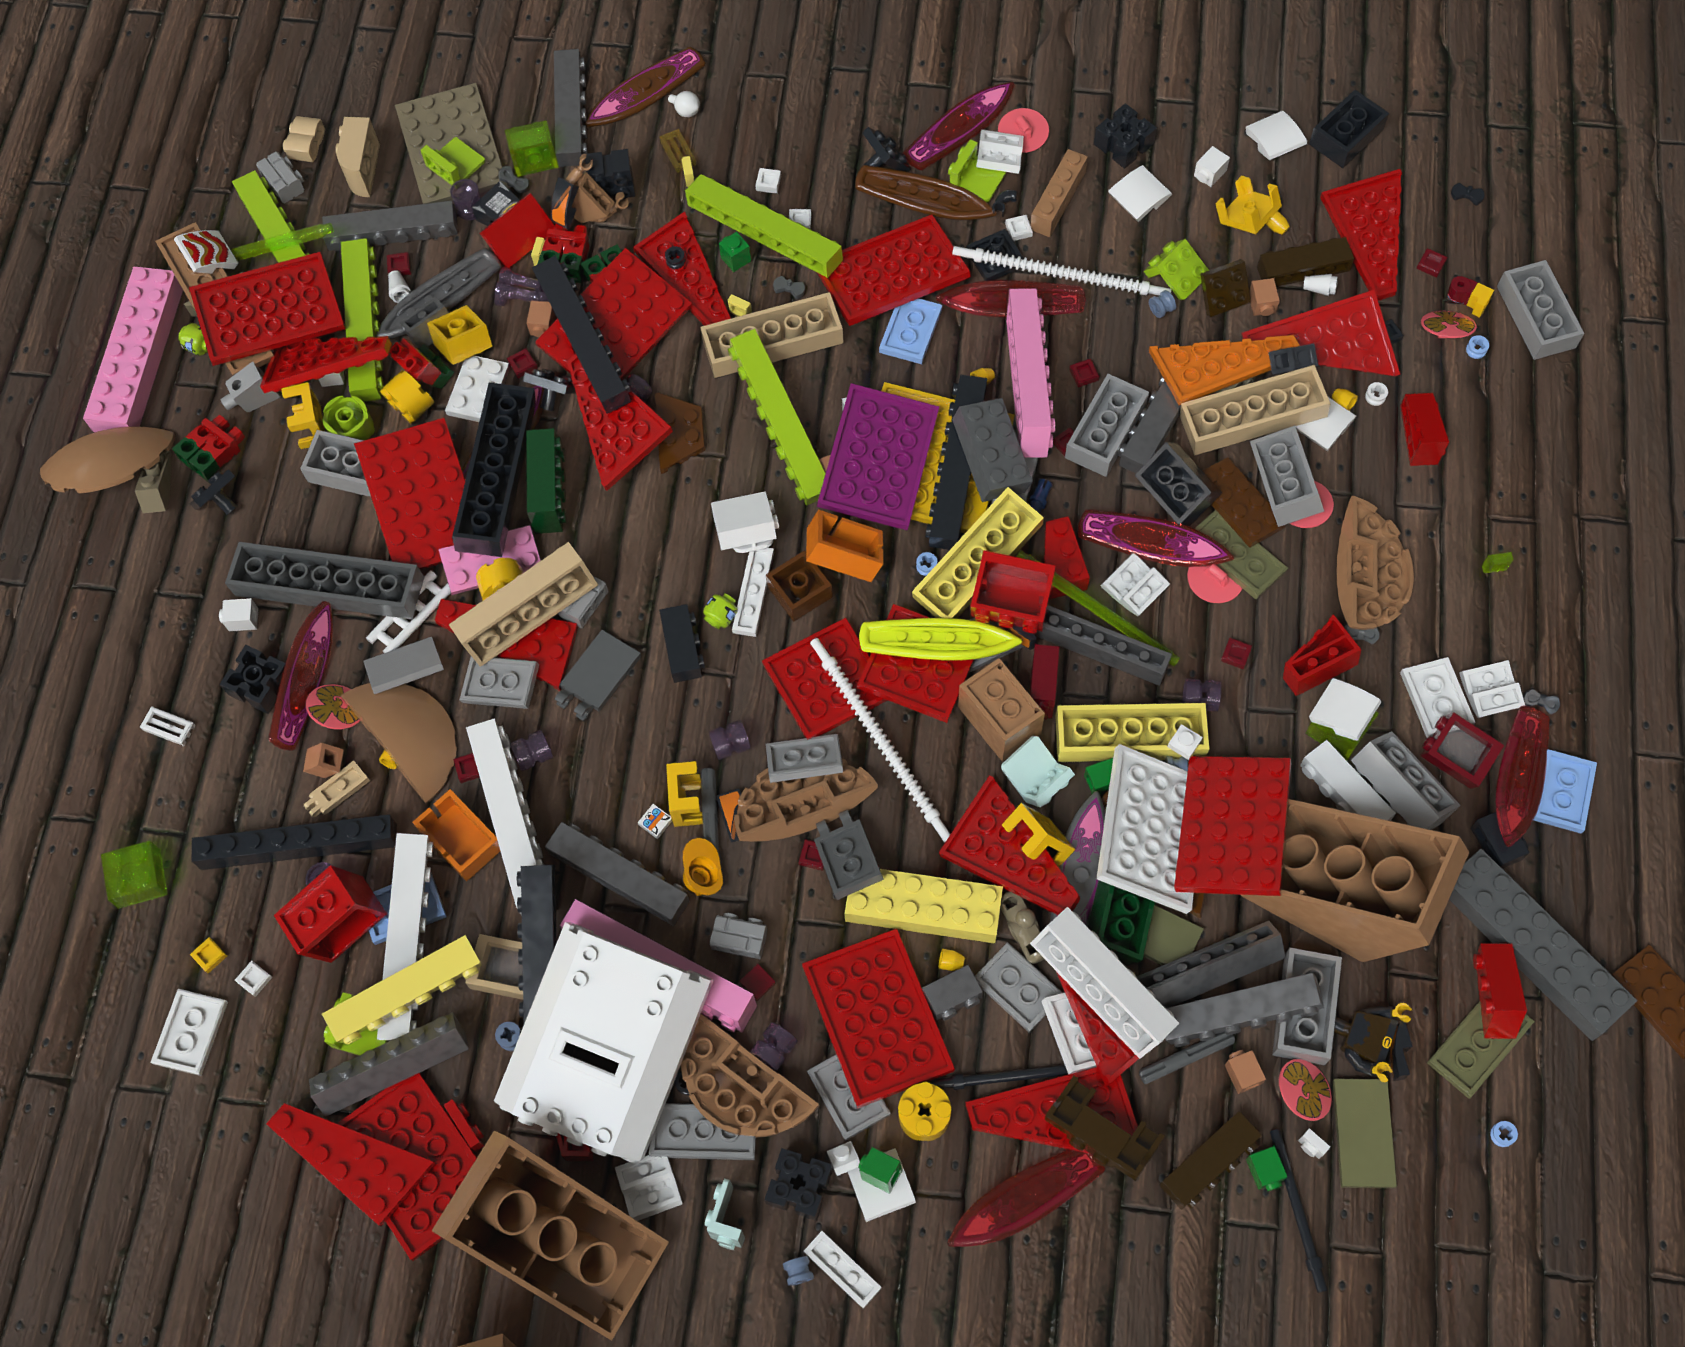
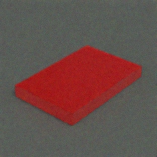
M528 193L482 230L480 234L504 267L509 269L533 249L536 237L545 239L548 229H553L554 224L533 195Z

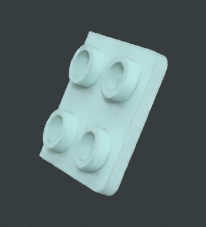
M1031 736L1001 765L1002 771L1025 802L1037 807L1049 803L1052 796L1059 789L1066 787L1069 780L1075 775L1070 767L1056 762L1037 736Z
M724 1178L723 1183H718L715 1189L713 1199L716 1200L714 1210L708 1211L705 1226H707V1232L710 1237L719 1242V1246L734 1250L735 1246L742 1248L745 1236L742 1230L722 1224L733 1191L731 1181Z

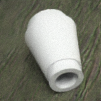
M392 271L388 274L389 297L394 302L399 303L411 290L399 271Z
M1332 274L1305 276L1304 290L1326 296L1330 294L1335 295L1338 277L1332 276Z

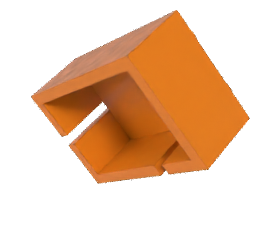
M818 509L807 527L806 561L872 582L883 565V531L842 517L830 536L828 534L838 520V516Z
M449 789L433 803L441 814L439 818L429 807L412 823L422 835H428L429 842H433V847L467 882L500 852L497 837Z

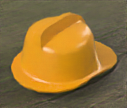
M696 838L690 840L683 850V882L696 896L716 894L723 884L717 849L706 839Z

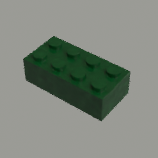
M554 428L526 430L527 514L535 534L563 532V523H566L567 518L566 510L563 509V503L566 502V491L563 489L562 482H566L565 469L562 468V462L566 461L565 449L562 448L561 437H557Z
M1099 880L1088 929L1098 935L1100 941L1117 955L1118 960L1122 964L1129 966L1143 960L1155 902Z

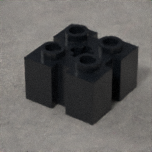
M1126 103L1113 113L1112 120L1107 118L1096 127L1093 143L1105 154L1109 151L1113 153L1112 159L1124 169L1137 159L1138 151L1143 154L1154 145L1157 127L1145 118L1139 120L1137 118L1138 112Z
M628 149L613 150L609 155H602V152L586 154L585 164H589L593 159L591 169L586 170V172L609 197L616 196L619 192H624L623 199L635 197L634 178Z
M245 644L235 660L239 664L236 670H228L220 686L229 696L244 703L247 700L252 707L269 714L279 699L275 693L279 688L282 690L286 688L292 671L286 663L271 656L267 659L261 651Z
M781 1148L775 1166L776 1173L780 1175L778 1181L771 1179L764 1201L767 1205L785 1211L788 1205L794 1206L797 1215L817 1221L823 1203V1198L818 1193L820 1188L827 1190L833 1172L832 1164L814 1158L811 1159L810 1164L803 1162L802 1154ZM803 1179V1183L806 1184L805 1187L800 1186L799 1190H795L793 1182Z

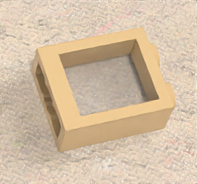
M479 934L474 952L482 966L477 968L479 973L466 979L465 983L473 990L523 1000V991L519 990V975H523V965L518 963V950L522 949V942Z

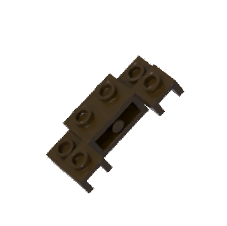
M1073 1076L1045 1115V1120L1065 1133L1070 1140L1069 1143L1079 1151L1086 1150L1092 1154V1159L1103 1167L1108 1165L1113 1168L1114 1166L1136 1181L1161 1145L1165 1135L1162 1133L1157 1135L1146 1127L1145 1122L1141 1121L1131 1136L1088 1107L1096 1095V1090L1094 1088L1088 1089L1078 1082L1076 1076Z

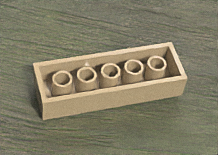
M830 292L700 327L714 378L738 372L737 368H739L737 361H732L728 353L730 339L752 329L756 330L771 363L843 343V328Z
M1312 365L1181 403L1180 418L1195 456L1278 432L1292 426L1326 418L1329 413L1330 401L1316 367Z
M568 542L545 559L536 563L529 570L517 576L516 579L498 589L487 599L478 603L474 608L459 616L449 626L464 648L481 667L591 591L598 584L582 559Z

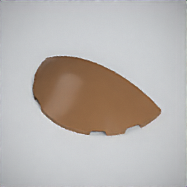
M120 427L98 431L83 436L58 450L40 468V475L45 484L49 483L53 490L63 493L69 489H75L78 493H87L110 488L133 479V474L140 468L150 469L160 461L159 454L163 450L169 451L175 440V434L172 431L149 427Z
M1356 496L1350 498L1342 524L1337 554V588L1341 609L1348 626L1353 629L1368 630L1388 624L1401 614L1400 610L1404 604L1409 602L1412 594L1414 571L1409 549L1403 548L1398 538L1401 533L1390 519L1384 520L1376 512L1378 509L1376 506Z
M368 683L342 694V699L389 754L399 771L426 804L430 802L446 785L451 768L455 765L453 759L457 755L455 730L449 715L441 704L423 690L406 684L374 694L371 684Z
M842 759L843 773L770 783L767 768L757 775L756 782L749 789L745 788L738 799L739 808L737 815H734L739 841L756 842L783 839L817 828L816 823L823 820L829 823L837 819L839 813L845 810L850 811L878 788V784L862 767L856 769L848 765L845 759Z
M700 1014L682 1060L681 1071L691 1101L709 1122L735 1135L767 1137L796 1127L820 1106L779 1073L777 1074L743 1048L738 1041L712 1021Z

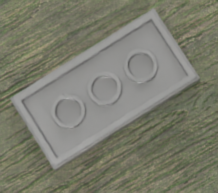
M666 1103L650 1142L649 1157L755 1160L756 1137L739 1136L718 1128L709 1122L694 1104Z

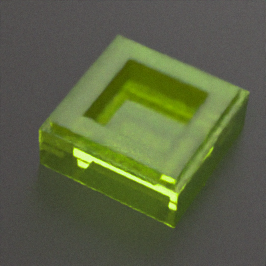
M1512 552L1488 555L1482 564L1483 572L1506 571L1514 560Z

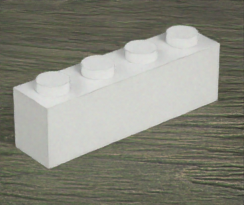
M1327 740L1304 757L1300 765L1303 773L1319 785L1322 794L1328 798L1330 797L1336 803L1338 810L1387 821L1392 820L1396 814L1393 809Z

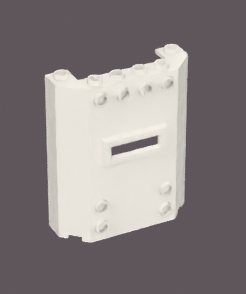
M565 922L494 1102L500 1105L502 1110L518 1116V1121L523 1124L533 1126V1123L542 1126V1131L547 1134L557 1136L559 1133L568 1137L567 1141L574 1145L582 1146L583 1143L591 1146V1151L598 1155L606 1156L608 1153L635 1163L644 1159L714 979L692 970H683L593 934L594 931L572 922ZM566 1043H571L619 1063L616 1073H610L564 1054L563 1050Z

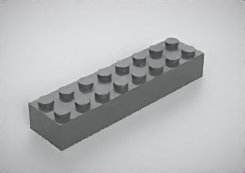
M239 542L225 584L235 596L322 608L329 604L330 609L412 620L424 576L418 566L414 564Z
M1482 849L1464 864L1449 900L1493 944H1512L1517 967L1591 1041L1601 1036L1638 1001Z

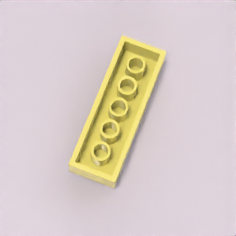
M1007 487L912 591L913 598L936 618L957 619L972 602L983 550L1014 557L1043 525L1044 517Z
M1206 703L1057 706L1055 719L1058 762L1105 761L1114 757V749L1119 744L1158 760H1165L1166 756L1179 759L1181 755L1167 746L1181 724L1203 737L1192 756L1206 757L1209 751Z
M880 869L884 880L847 896L844 913L845 922L995 943L1003 886Z
M466 935L329 1009L322 1013V1016L336 1042H344L349 1045L362 1038L361 1032L367 1029L372 1032L384 1026L386 1018L393 1016L396 1019L409 1012L408 1006L415 1002L421 1005L433 998L431 995L433 992L440 989L443 993L456 985L454 981L462 976L466 980L479 973L477 968L482 965Z

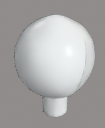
M683 91L677 96L671 94L668 97V101L674 104L675 110L682 117H692L699 110V98L691 91Z

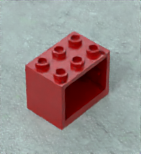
M983 550L970 606L971 616L981 623H989L990 620L999 622V626L1004 628H1013L1014 625L1023 627L1022 630L1024 632L1036 634L1037 631L1042 632L1056 566Z
M330 865L274 914V917L298 955L332 963L387 913L363 876Z

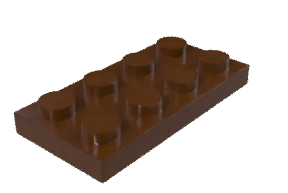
M1228 457L1203 470L1205 475L1222 492L1211 505L1249 548L1285 528L1286 525L1278 527L1270 503Z
M1648 945L1615 971L1612 976L1638 1000L1633 1005L1678 1055L1685 1059V983L1660 955Z

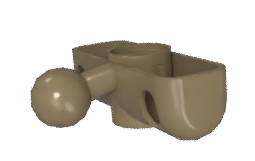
M1010 891L1002 895L1000 908L1007 920L1014 940L1019 943L1026 959L1030 963L1035 964L1045 960L1038 951L1032 955L1028 951V949L1033 948L1030 943L1040 934V928L1034 912L1027 909L1022 897ZM1010 903L1015 904V906L1010 908L1009 910H1007L1005 907V905Z

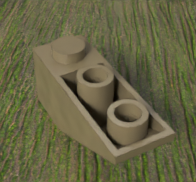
M171 450L162 451L159 454L160 461L150 469L142 468L135 493L143 514L163 512L167 509L170 500Z

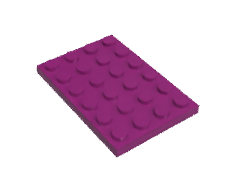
M851 383L817 507L908 530L939 406Z

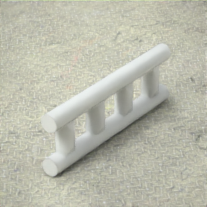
M430 570L424 576L420 594L427 588L435 597L427 605L418 600L415 609L419 613L411 622L404 618L386 616L366 639L371 644L377 639L387 646L383 653L398 649L439 606L440 600H445L450 595L451 591L448 583L443 588L439 587L433 582L437 575ZM393 622L403 628L394 639L385 633Z

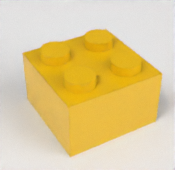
M467 305L427 323L434 346L452 365L463 362L465 359L475 354H480L492 347L486 324Z

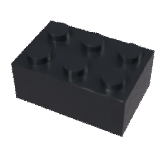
M1354 90L1314 127L1309 145L1341 168H1344L1384 130L1389 113L1357 90Z
M1166 442L1135 474L1136 478L1176 523L1181 526H1191L1222 494L1177 443Z

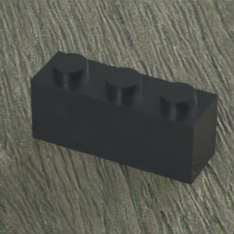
M687 604L660 609L674 683L702 678L701 669L705 668L703 655L697 654L696 648L701 647L698 633H693L692 626H696L694 612H689Z

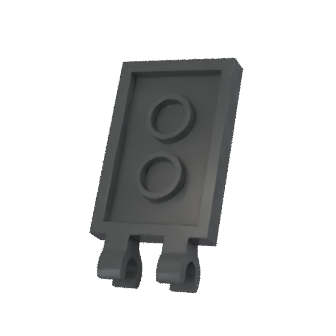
M601 630L560 683V687L563 690L556 695V704L566 709L573 697L578 698L582 702L577 705L574 712L577 713L576 717L582 721L587 719L593 708L600 712L641 658L640 652Z
M848 810L839 813L843 827L834 831H830L825 820L816 823L820 837L814 839L837 900L884 880L860 819L853 822Z

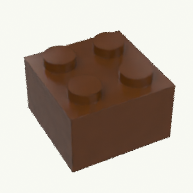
M805 550L766 574L767 587L793 622L833 597L832 585L817 565L806 561Z

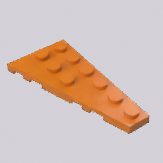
M1294 335L1266 337L1265 340L1256 341L1242 339V342L1231 343L1230 340L1194 343L1192 346H1179V344L1170 345V347L1166 348L1150 346L1149 353L1180 406L1181 403L1198 399L1270 371L1271 365L1268 352L1298 347L1300 345Z

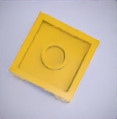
M1241 175L1235 182L1238 197L1227 209L1224 198H1220L1215 203L1220 224L1257 234L1282 206L1278 187L1273 184L1267 185L1270 196L1253 191L1251 179Z
M309 382L281 388L283 398L298 395L302 397L303 403L292 406L294 415L287 417V425L291 432L310 429L313 436L298 440L300 449L309 448L316 430L325 432L322 422L321 405Z
M697 762L666 764L669 812L674 827L703 824L699 798L686 797V791L701 789V776L696 774Z
M1023 803L1002 824L1004 829L1010 833L1023 819L1034 835L1025 843L1022 851L1033 860L1047 846H1050L1058 851L1053 860L1059 867L1076 850L1050 818Z

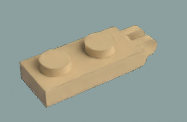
M352 761L340 773L335 774L311 792L309 795L311 799L304 804L306 810H310L309 813L312 817L318 816L321 812L325 815L370 782V780L356 762Z

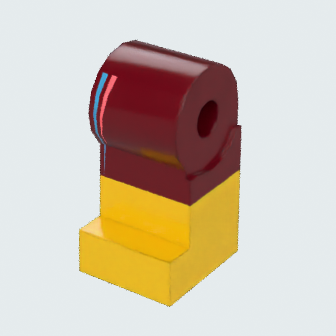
M1457 276L1451 281L1447 297L1452 302L1462 303L1473 308L1472 314L1480 318L1490 302L1494 290L1472 279Z

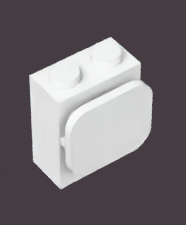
M766 491L711 503L721 550L733 548L736 552L745 553L767 548L772 545L773 539H777L775 529H779L777 515H772L775 513L773 500H768Z

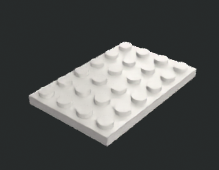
M1119 744L1114 749L1097 880L1187 914L1192 910L1194 893L1176 892L1174 885L1188 771Z

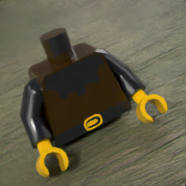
M1400 1003L1396 1007L1376 1006L1363 1008L1360 1011H1356L1351 1016L1349 1022L1335 1017L1334 1033L1344 1037L1340 1050L1344 1052L1346 1059L1356 1071L1371 1076L1377 1075L1379 1080L1384 1083L1388 1081L1386 1075L1382 1073L1384 1071L1393 1072L1385 1060L1399 1022L1395 1019L1398 1017L1403 1022H1409L1411 1018L1407 1015H1402L1403 1011L1412 1010L1409 1005Z

